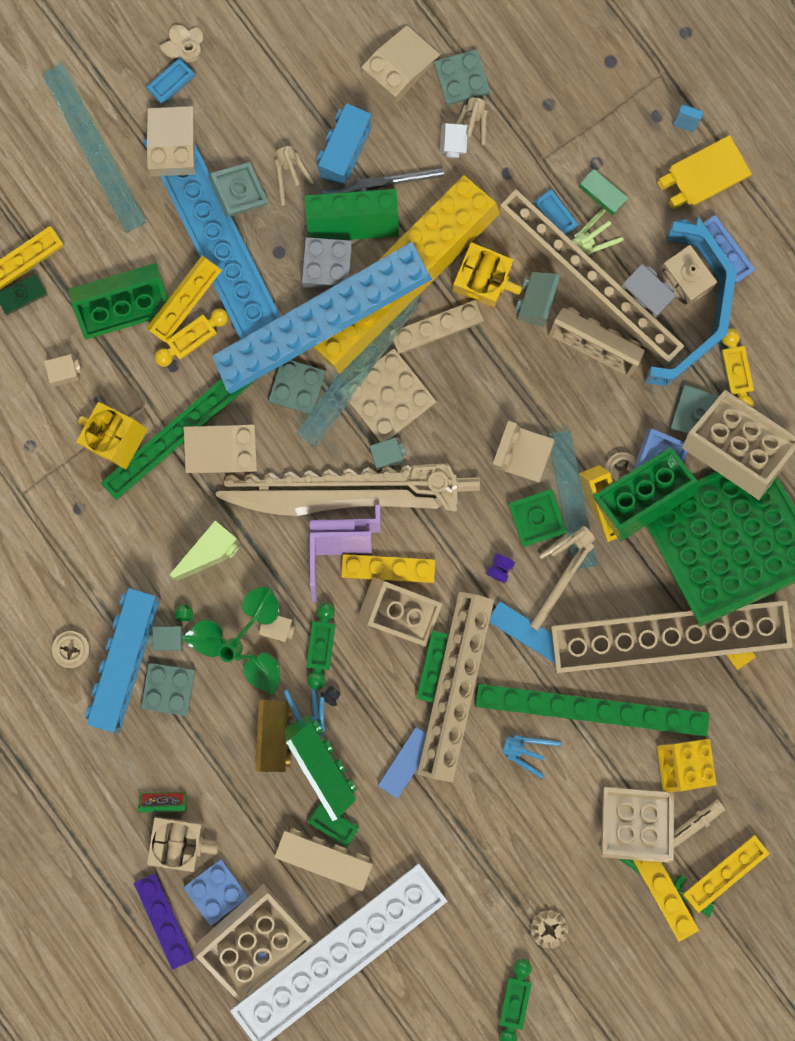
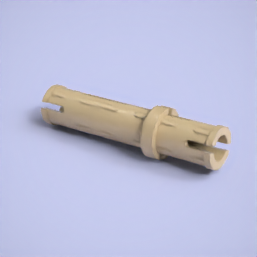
M718 799L702 811L698 810L695 812L696 815L674 831V848L704 826L706 828L710 826L709 823L726 812Z

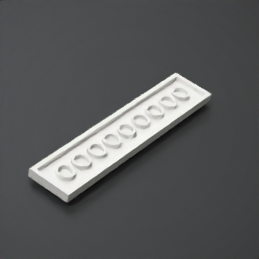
M418 863L233 1007L230 1012L252 1041H271L448 901Z

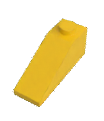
M598 465L579 473V477L586 498L605 540L610 542L617 539V536L608 526L593 495L611 485L613 481L610 472Z

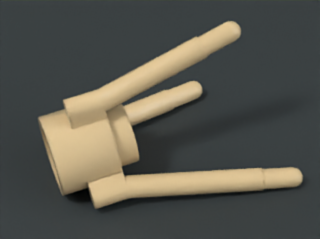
M473 97L469 98L468 104L463 106L462 113L456 124L461 125L467 115V118L470 119L467 137H471L475 121H479L481 118V145L484 146L486 144V117L488 113L485 110L486 102Z
M285 146L276 151L278 159L275 160L282 206L285 205L282 167L284 170H290L295 185H299L294 169L297 163L310 185L314 184L310 174L300 160L299 154L294 152L292 146Z
M583 526L571 536L540 554L539 558L543 559L550 554L555 556L572 544L579 550L584 548V551L570 570V574H574L587 554L594 548L592 542L596 538L587 527Z

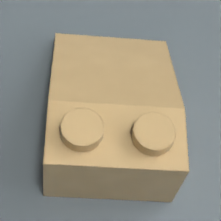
M406 25L380 47L361 67L362 76L396 105L433 65L434 61L440 57V54Z
M194 106L148 108L147 165L150 176L196 174Z
M254 424L184 427L185 473L257 471Z
M373 577L356 621L426 647L443 603Z

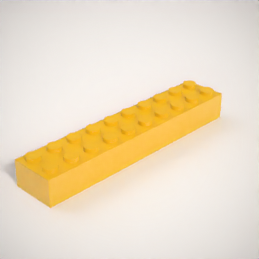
M463 175L379 259L381 260L413 242L432 280L311 349L340 375L500 214L497 203Z

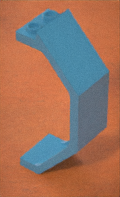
M699 217L696 218L693 225L688 220L673 222L667 232L666 241L695 246L719 280L712 336L676 368L651 367L645 376L644 383L667 387L718 345L728 333L737 270Z

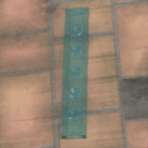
M571 430L547 435L555 441L551 457L567 537L583 526L590 530ZM574 544L569 546L571 559L574 558L579 550ZM594 548L587 554L577 570L597 566Z

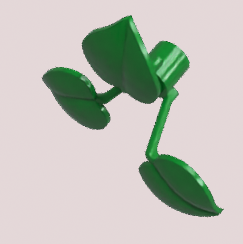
M263 586L251 590L244 597L242 610L252 618L236 638H230L226 641V639L222 638V628L216 622L206 619L196 623L182 639L197 652L209 657L219 656L224 662H232L235 658L237 661L249 659L243 668L246 680L254 687L273 695L279 685L281 674L277 660L266 652L259 654L257 657L254 654L241 655L243 646L240 639L253 625L255 620L262 625H269L279 616L280 607L274 592L269 587Z

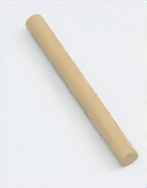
M583 549L577 551L531 623L530 627L539 630L574 574H570V570L584 551Z

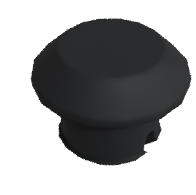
M329 686L325 693L320 692V696L329 705L337 706L336 700L341 694L338 690L333 693L335 689L333 686Z

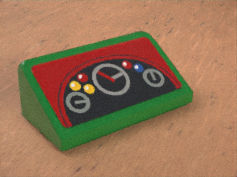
M186 792L142 793L139 797V813L185 811L187 809Z

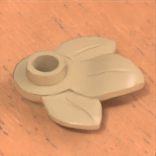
M182 25L171 26L169 29L170 40L160 45L161 51L170 58L181 57L186 62L196 61L201 54L200 44L204 40L201 29L194 27L188 31Z

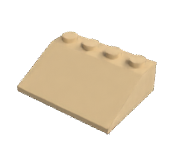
M563 307L555 319L548 336L630 378L638 367L645 351L640 348L641 344L632 339L627 341L621 338V334L609 328L606 330L600 327L601 324L592 318L587 320L579 316L580 312L568 307L566 309Z
M724 390L688 433L682 448L760 500L794 454L795 436Z
M263 884L193 946L196 958L240 1003L285 968L311 945L313 940L277 897ZM259 952L267 954L261 961L257 960Z

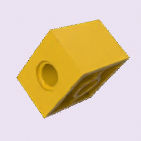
M471 242L453 284V291L495 308L499 296L504 290L519 295L522 286L508 281L513 259Z
M98 402L89 419L84 416L78 419V424L84 428L76 443L90 452L127 469L148 429L136 420Z

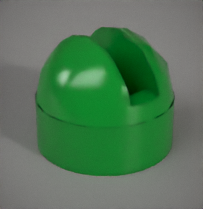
M180 604L175 609V621L188 622L193 620V610L190 605L186 604L184 606V604Z

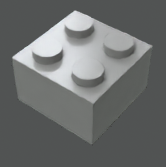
M306 238L302 278L303 288L328 290L348 279L351 268L352 241Z
M643 264L622 285V288L655 319L671 304L676 296L673 293L674 289L667 282L662 283L657 278V273L651 267H645Z

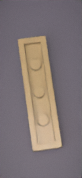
M474 300L392 331L390 335L400 355L484 323L477 302Z

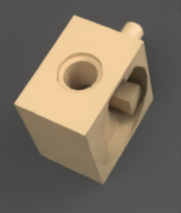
M691 245L666 261L658 272L663 281L667 282L674 289L673 293L684 310L708 294L717 283Z
M157 816L154 818L147 865L195 872L201 852L216 855L218 853V846L203 843L204 823Z

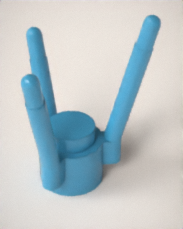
M311 688L313 717L311 718L313 721L318 720L323 729V732L320 734L324 736V698L320 697L318 715L316 690ZM285 690L284 694L296 721L301 719L288 690Z
M516 734L514 738L508 736L502 752L508 755L507 759L516 762L534 775L544 778L542 773L518 758L525 754L539 760H544V756L524 749L525 744L521 742L561 746V742L522 737Z

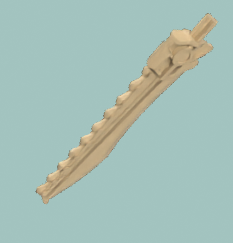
M449 463L412 465L411 467L407 465L402 467L400 473L387 466L382 469L381 474L368 467L363 469L361 475L348 468L343 471L342 476L329 469L324 471L322 477L309 470L300 478L290 471L284 474L283 479L270 472L265 475L263 480H260L251 473L245 476L244 481L231 474L226 477L224 486L259 487V491H218L216 496L247 509L286 516H302L342 508L375 507V505H380V507L438 509L440 506H443L445 510L456 512V505L458 503L457 492L480 491L479 477L456 478ZM408 486L416 494L433 495L437 498L415 497L408 490L269 491V487Z

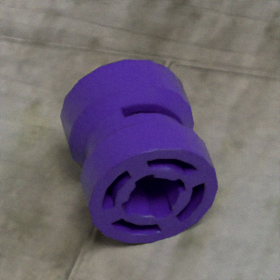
M495 553L492 558L493 564L488 567L485 574L506 584L509 578L508 572L513 569L516 562Z

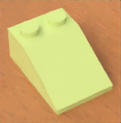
M214 521L171 572L170 576L179 581L225 561L228 557L233 558L240 549L238 547L240 542L219 523Z

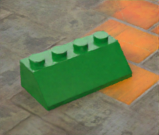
M397 189L305 196L308 238L357 240L399 237Z
M157 263L69 288L71 305L85 340L151 321L168 300Z
M670 447L593 495V498L608 526L621 542L698 493V481Z
M307 715L285 728L286 743L332 821H334L356 801L355 791H357V787L352 778L347 780L343 773L346 769L340 758L336 760L332 752L335 750L329 739L324 740L320 734L323 732V729L318 720L313 721L310 715Z

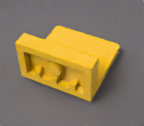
M710 739L657 746L663 792L686 791L716 785Z

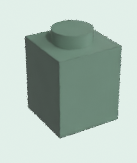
M396 438L370 446L376 470L403 463L402 456L406 455L403 443H398Z
M153 627V632H149V646H153L154 651H182L183 627Z

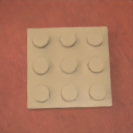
M395 349L391 350L340 390L380 442L393 438L437 403Z
M604 787L602 798L601 857L672 863L674 860V793Z

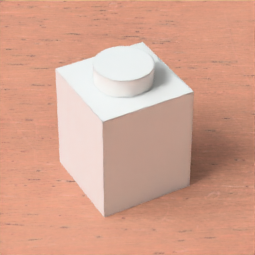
M448 123L441 125L439 153L446 154V158H459V155L465 154L467 151L468 125Z

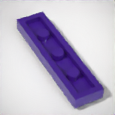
M154 873L135 882L134 886L171 969L173 970L193 961V954L157 874Z

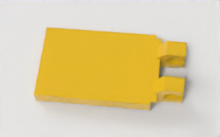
M729 135L672 165L669 168L670 173L660 178L657 184L661 191L675 183L677 184L681 193L670 198V201H668L672 210L685 203L692 208L749 178L752 173Z

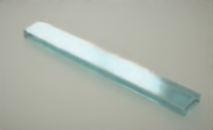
M61 64L43 73L42 75L125 232L128 233L145 224L146 221L64 66Z
M417 295L338 374L296 433L300 438L314 447L318 446L358 387L363 383L369 372L421 301L420 296Z

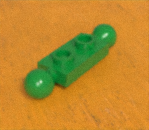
M323 602L317 607L316 613L320 618V622L312 621L306 667L313 668V672L307 678V683L314 690H319L325 685L326 679L322 670L330 671L336 624L329 623V620L335 614V608L329 602Z
M518 959L514 963L513 971L516 974V978L508 977L499 1025L506 1026V1028L500 1033L499 1041H517L518 1037L514 1032L515 1029L523 1030L532 982L525 981V978L532 972V965L527 959Z

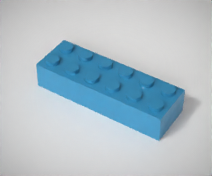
M128 588L127 593L123 592L120 600V606H123L120 615H116L113 623V628L116 629L114 637L109 638L106 646V651H109L107 660L102 661L99 673L102 676L100 682L95 683L92 696L95 699L93 705H89L86 711L85 719L88 720L87 725L113 733L121 731L149 639V632H151L161 600L160 598Z

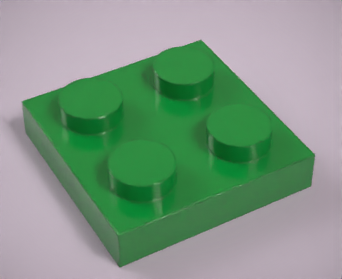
M552 489L508 503L522 548L567 533Z

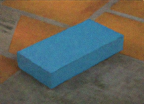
M178 58L152 81L146 89L161 105H164L195 77V73L181 58Z
M681 105L673 126L695 132L703 112L686 105Z
M552 189L533 202V205L565 235L578 227L577 221Z

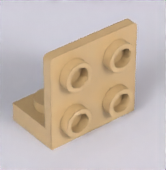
M508 421L493 465L498 470L539 483L555 441L552 438L522 429L517 423Z

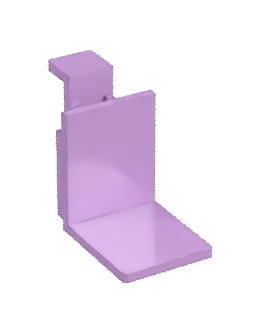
M375 505L376 519L310 520V588L312 602H317L316 555L372 554L371 533L381 532L380 505Z

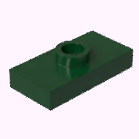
M34 274L1 291L0 305L5 315L8 316L47 296V293L37 274Z

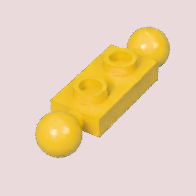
M219 308L211 313L209 320L204 315L197 318L166 341L170 348L159 349L155 353V362L161 367H166L172 363L173 356L175 355L180 361L217 335L214 327L226 325L229 320L228 313L224 309Z
M729 328L727 335L722 340L728 346V349L721 351L729 393L738 395V399L753 408L754 402L751 397L747 396V393L754 391L746 348L745 346L737 347L740 335L737 330Z

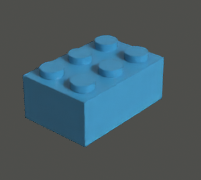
M347 103L344 109H339L335 118V122H337L334 130L330 129L326 138L325 151H320L316 161L320 178L343 188L348 182L372 128V114Z

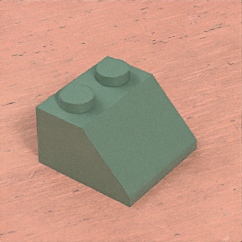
M532 272L530 278H525L522 291L526 292L524 300L519 299L515 312L519 313L517 320L544 328L560 275Z

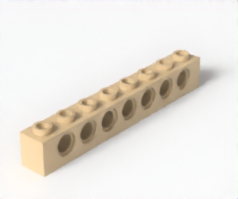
M459 592L417 775L453 783L493 608V599L465 592Z

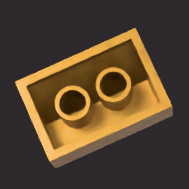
M259 700L256 772H286V767H291V753H287L285 728L289 726V720H293L294 714L288 701Z

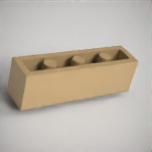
M292 827L290 831H284L274 858L363 891L373 865L369 861L370 857L358 852L356 856L347 853V848L337 844L334 845V848L325 845L326 840L316 836L309 839L303 836V831Z

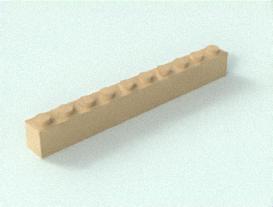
M515 189L500 205L499 212L664 367L683 349L684 345L518 190Z

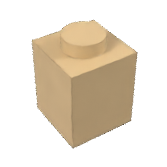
M71 354L44 361L49 383L53 387L80 380L78 374L82 373L80 362L78 359L75 360Z
M278 616L269 625L261 624L259 635L287 643L288 639L293 638L296 626L292 625L293 620Z

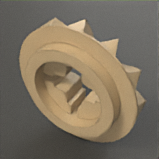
M617 453L607 461L605 469L610 472L613 483L619 480V471L614 466L622 468L627 462L626 471L630 473L633 471L637 460L635 456L629 453Z
M75 631L61 633L56 637L52 645V654L55 661L66 668L80 666L86 661L90 653L89 643L84 635ZM73 640L74 647L80 650V652L72 653L69 660V653L61 648L69 647Z
M547 910L540 912L531 923L532 938L543 948L553 949L561 946L567 938V922L556 911ZM544 921L550 926L558 923L556 928H554L555 938L550 934L541 936L546 930Z

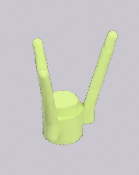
M604 208L580 232L575 234L574 239L571 240L587 256L624 240L623 237L592 247L595 244L593 238L611 225V222L607 221L589 234L587 232L605 213L606 210Z

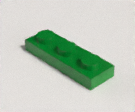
M432 631L416 699L434 703L449 634Z

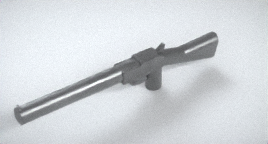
M441 166L438 169L378 178L372 177L360 180L355 178L356 183L344 188L320 191L321 194L362 192L373 188H380L379 190H381V187H386L387 185L444 177V172Z

